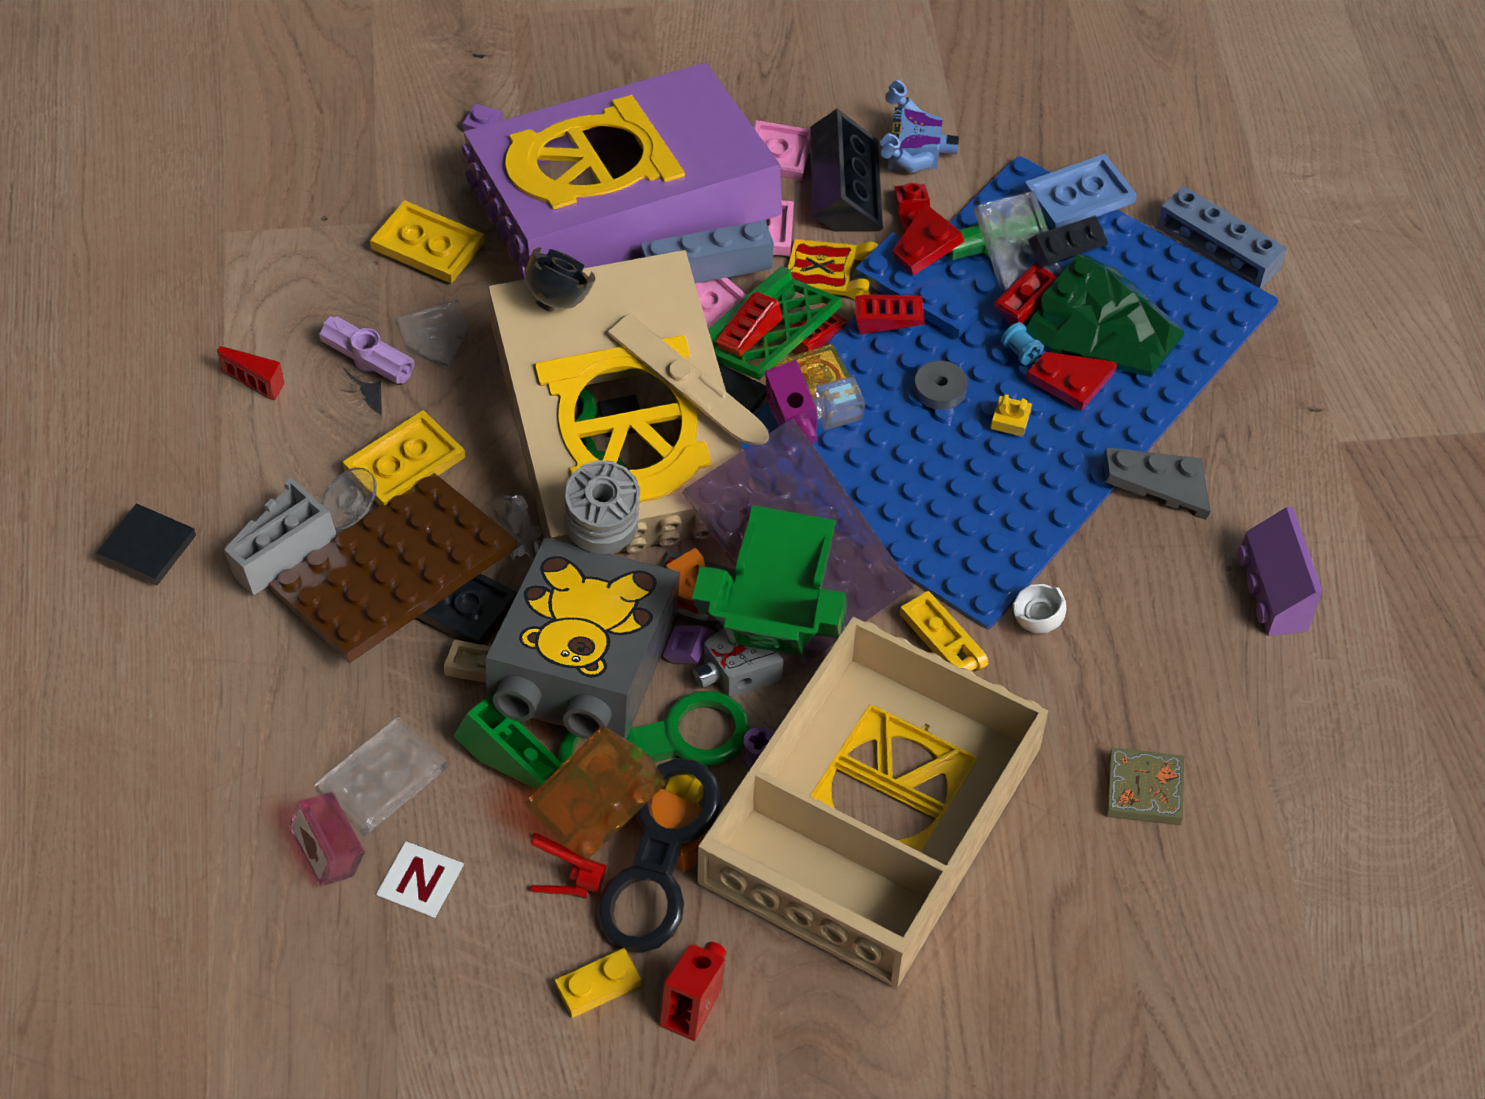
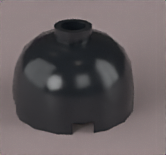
M537 247L533 250L525 270L526 286L531 295L537 299L536 304L548 311H554L555 308H574L590 292L596 280L594 273L591 271L588 277L583 272L585 265L565 253L550 249L548 254L540 253L542 247Z

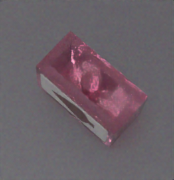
M330 792L299 801L289 828L320 887L354 877L365 851L334 793Z

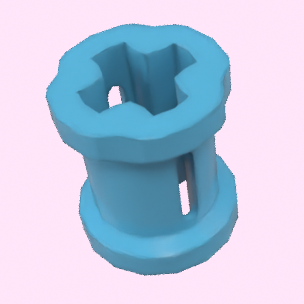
M1021 322L1011 325L1001 337V344L1005 348H1011L1019 356L1018 360L1025 366L1033 363L1044 350V345L1039 340H1034L1026 332V326Z

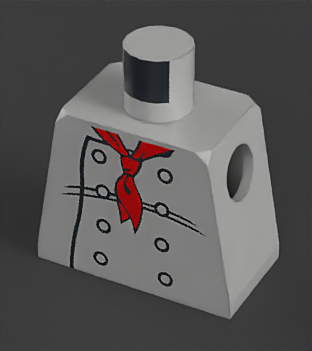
M723 628L705 641V664L692 671L694 679L701 689L718 682L728 696L733 697L781 681L783 676V659L778 652L731 644L726 630Z

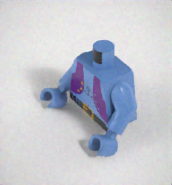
M895 80L889 86V91L886 93L885 98L888 103L893 105L898 103L899 105L895 107L892 134H886L880 141L882 146L881 155L886 159L889 158L888 170H906L909 173H916L922 170L935 169L938 166L939 153L957 154L959 136L941 134L943 119L940 116L931 115L923 111L909 97L905 98L904 96L907 93L905 84Z

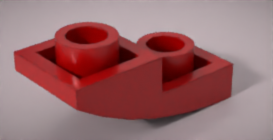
M907 183L894 186L902 236L921 207L926 203L930 206V198L925 184Z

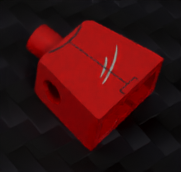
M713 941L707 942L704 948L697 945L688 946L664 984L660 1027L692 1041L697 1039L722 988L726 962L724 959L726 950L723 946Z

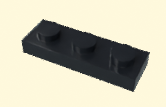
M1096 215L1036 234L1027 239L1040 269L1074 258L1077 254L1083 255L1098 250L1109 244Z

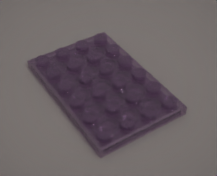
M793 418L769 433V440L765 444L749 446L682 491L735 568L752 505L836 520L822 588L846 593L847 610L842 632L853 617L866 622L914 588ZM814 635L804 645L802 657H798L803 664H806L836 643L838 639Z

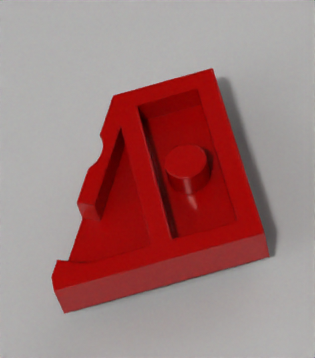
M926 203L921 207L893 249L894 259L914 276L964 243L963 234Z
M1045 352L1029 369L1026 380L1082 411L1115 373L1117 364L1112 361Z

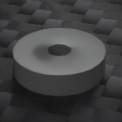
M932 361L926 363L917 371L914 393L917 399L927 407L937 410L951 409L958 406L966 396L967 376L959 366L951 362Z

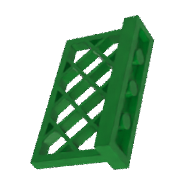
M780 266L708 329L717 362L760 380L765 375L766 370L778 364L842 307V299L793 279L791 270ZM755 291L778 300L780 310H783L784 315H782L783 319L776 326L785 325V329L768 332L754 344L764 343V348L749 350L742 356L729 354L730 352L716 346L715 340ZM796 292L805 295L804 297L793 298ZM827 304L823 308L810 310V305ZM806 306V311L788 314V309ZM808 320L803 326L789 327L790 323ZM737 336L734 338L739 341L741 340V338ZM787 339L781 345L771 347L768 345V342ZM765 358L757 367L747 363L750 360Z

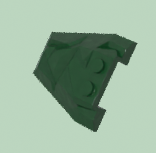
M1080 254L1075 256L1043 294L1039 309L1032 316L1026 328V332L1034 340H1039L1047 352L1061 354L1062 350L1081 354V357L1085 358L1093 357L1112 361L1117 364L1116 369L1148 377H1152L1182 340L1185 333L1117 269L1089 255L1082 256Z

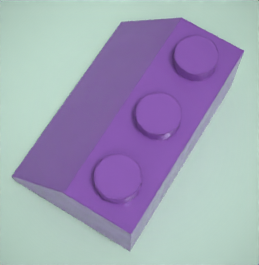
M1286 507L1246 531L1243 544L1238 547L1239 563L1242 567L1245 566L1248 575V591L1251 595L1254 594L1257 602L1256 614L1258 621L1264 623L1268 636L1309 631L1323 592L1294 508Z

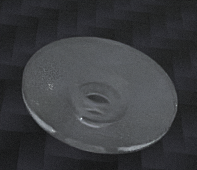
M357 467L341 473L333 480L324 493L321 504L330 511L335 530H343L359 522L373 504L377 484L375 477L367 469Z

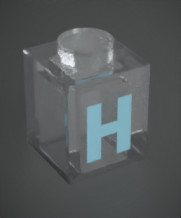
M854 375L816 386L813 401L817 410V419L821 420L824 430L862 420L865 400Z

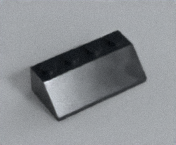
M837 108L810 126L813 216L818 222L825 224L834 232H879L883 229L878 139Z

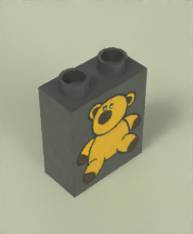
M545 537L486 656V697L492 695L495 708L502 715L512 720L527 721L534 718L564 726L572 734L583 739L595 740L605 737L625 743L677 621L680 572L613 554H593L579 548L577 545Z

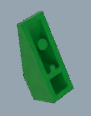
M492 695L486 697L466 714L454 734V737L480 762L542 793H545L569 770L519 721L502 715L495 708Z

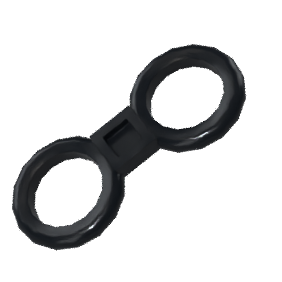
M675 758L663 762L645 776L637 790L635 803L638 822L644 829V834L633 862L634 866L618 872L608 881L600 895L597 910L600 929L612 945L619 949L625 948L626 952L645 953L660 948L674 936L682 922L685 903L681 887L672 875L683 844L697 840L711 828L719 814L721 792L717 778L707 766L693 759ZM676 775H690L698 779L703 786L705 794L704 806L698 817L689 825L678 829L665 828L659 825L654 819L651 808L653 795L659 785ZM641 880L653 881L659 884L665 891L668 902L666 915L660 926L651 933L640 937L628 936L622 933L616 925L614 917L615 903L621 892L630 884Z

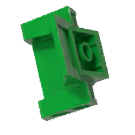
M752 505L736 563L735 583L726 570L700 566L692 596L700 614L712 615L724 626L731 644L802 657L804 645L814 635L838 639L842 634L847 610L846 593L822 588L836 520Z

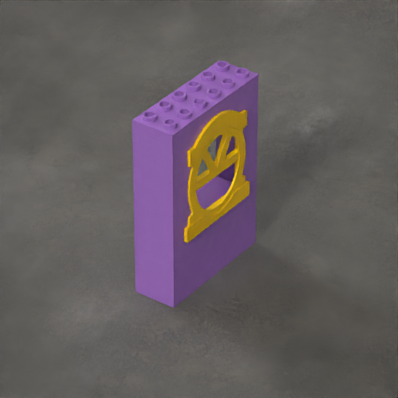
M707 63L464 131L465 145H462L461 148L466 163L469 164V169L465 170L468 185L470 188L475 187L480 206H486L487 217L491 224H496L500 241H506L511 260H517L522 279H525L528 260L533 250L537 247H542L540 253L548 254L550 249L560 251L585 265L584 268L641 258V243L751 223L782 215L780 163ZM634 138L643 152L642 158L631 171L613 180L594 149ZM553 161L577 162L556 180L546 176L539 168V165ZM587 168H589L598 183L592 185L569 184Z

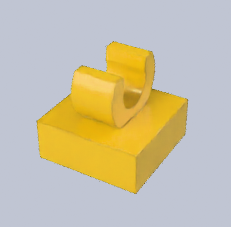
M1007 394L1000 396L992 419L991 429L1023 437L1032 404L1027 403V400L1023 398L1019 401L1009 398Z

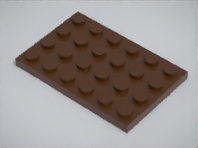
M433 473L429 477L421 479L417 485L402 495L395 496L390 503L385 506L381 505L339 533L333 541L321 549L312 551L306 559L294 567L282 571L279 577L268 583L270 592L350 664L518 547L516 539L437 474Z

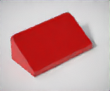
M1034 263L993 303L994 307L1011 325L1021 322L1027 326L1032 316L1039 309L1043 294L1057 279V276L1044 268L1040 269V266Z

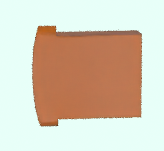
M696 548L666 565L667 569L680 572L678 600L695 606L692 596L700 566H705L703 556Z

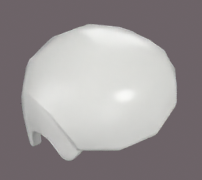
M1046 584L1029 585L1019 592L1013 603L1014 615L1019 625L1034 634L1049 633L1058 628L1064 621L1067 610L1066 600L1060 588H1052Z

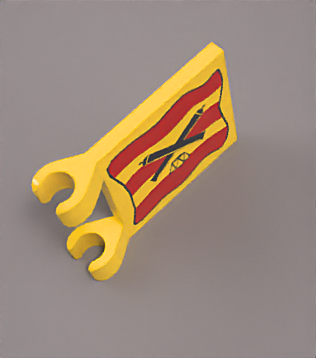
M795 239L788 269L791 270L792 278L830 294L845 295L855 300V296L870 295V291L868 290L869 281L867 279L860 278L850 281L854 260L857 259L862 262L878 245L875 242L851 245Z

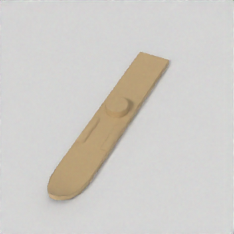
M630 313L608 330L609 336L731 436L742 443L750 445L765 444L769 440L768 430L754 414Z

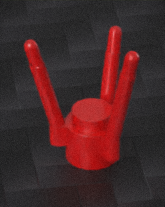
M533 833L531 845L574 865L570 881L575 882L576 886L531 885L529 888L531 892L575 895L585 899L589 891L599 892L606 874L607 865L588 859L547 837Z

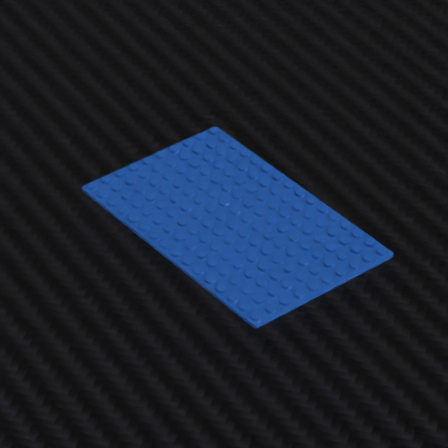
M1022 156L1016 157L950 223L960 230L973 227L980 218L986 215H996L1001 220L1036 212L1040 220L1042 232L1052 230L1023 191L1026 181L1051 172ZM1118 209L1098 216L1097 219L1103 228L1109 244L1082 256L1089 255L1117 269L1185 333L1182 340L1152 377L1116 369L1112 377L1081 411L1026 380L1029 369L1047 351L1043 350L1033 363L1025 366L1018 360L1019 356L1011 348H1005L1001 344V337L1011 324L1000 314L993 303L1034 263L1038 264L1029 242L1011 245L1007 252L997 257H989L983 252L949 260L947 255H944L929 266L978 310L977 320L957 338L925 318L924 325L860 334L855 315L814 356L827 352L833 354L848 384H851L852 394H855L856 399L834 404V398L830 395L818 397L815 404L817 410V428L815 432L818 439L815 443L806 447L799 446L796 437L792 439L784 438L767 401L754 415L768 430L769 440L761 445H750L740 441L750 478L806 515L836 520L835 534L926 592L929 591L934 597L981 627L990 629L1011 607L1019 592L1034 581L1117 487L1105 481L1102 459L1105 449L1115 448L1148 452L1276 308L1278 299ZM1074 258L1044 267V269L1058 277ZM878 292L876 295H884V294L881 293V292ZM907 309V314L913 315V311ZM895 310L894 314H899V310ZM1062 350V353H1061V354H1065V355H1072V356H1079V357L1082 356L1081 354L1072 353V352H1068V351H1064V350ZM932 361H947L959 366L966 374L968 380L964 400L958 406L946 410H937L922 404L914 393L915 375L919 368ZM1007 394L1011 399L1021 401L1023 398L1027 400V403L1032 404L1023 437L991 429L992 419L1000 396Z

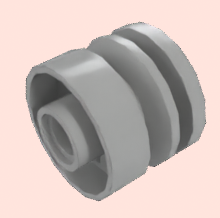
M598 460L584 464L572 473L566 484L565 527L569 538L579 548L593 554H610L620 551L633 540L638 531L640 488L636 477L626 467L613 461Z

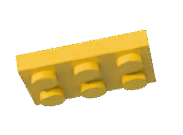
M404 200L372 237L370 245L374 251L452 284L484 245L485 235Z
M422 410L342 463L344 471L379 506H385L395 496L402 495L417 485L421 479L429 477L433 473L439 476L466 457L465 449Z

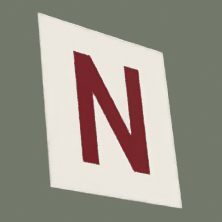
M406 841L376 895L436 918L464 863Z

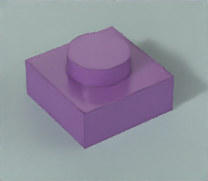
M474 104L463 122V132L502 121L503 111Z
M675 626L663 656L670 663H698L704 650V643L710 633L703 626Z

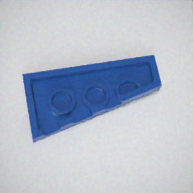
M894 232L855 268V277L857 279H867L869 286L884 295L922 296L924 318L957 338L977 320L978 310L932 267L927 266L913 276L894 259L893 249L900 240Z

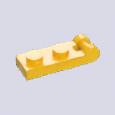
M929 591L901 606L900 616L933 653L939 655L944 661L970 671L974 669L979 671L988 665V658L984 651ZM962 651L967 656L963 660L957 656Z

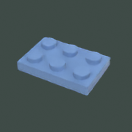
M1106 154L1028 180L1024 183L1023 190L1052 229L1095 215L1098 217L1134 204L1137 197L1136 192Z

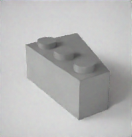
M291 477L284 483L285 490L277 499H270L264 505L266 511L256 522L250 520L224 549L234 578L253 596L269 586L268 583L279 577L282 571L294 567L306 559L312 551L321 549L337 536L330 511Z

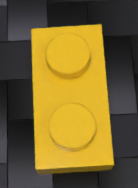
M625 948L555 979V987L571 1018L642 986V979Z

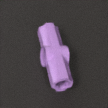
M330 316L324 322L323 328L319 333L322 342L352 358L359 370L364 372L375 371L396 384H404L410 378L411 372L415 367L414 359L382 342L375 330L370 328L359 329L338 316Z

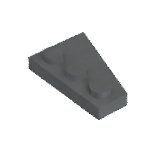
M1115 448L1105 449L1102 459L1106 483L1141 496L1148 494L1166 500L1165 505L1176 509L1181 505L1196 511L1195 516L1205 520L1209 516L1211 510L1202 458Z

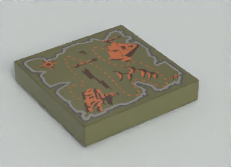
M1111 747L1107 817L1181 825L1183 819L1184 756Z

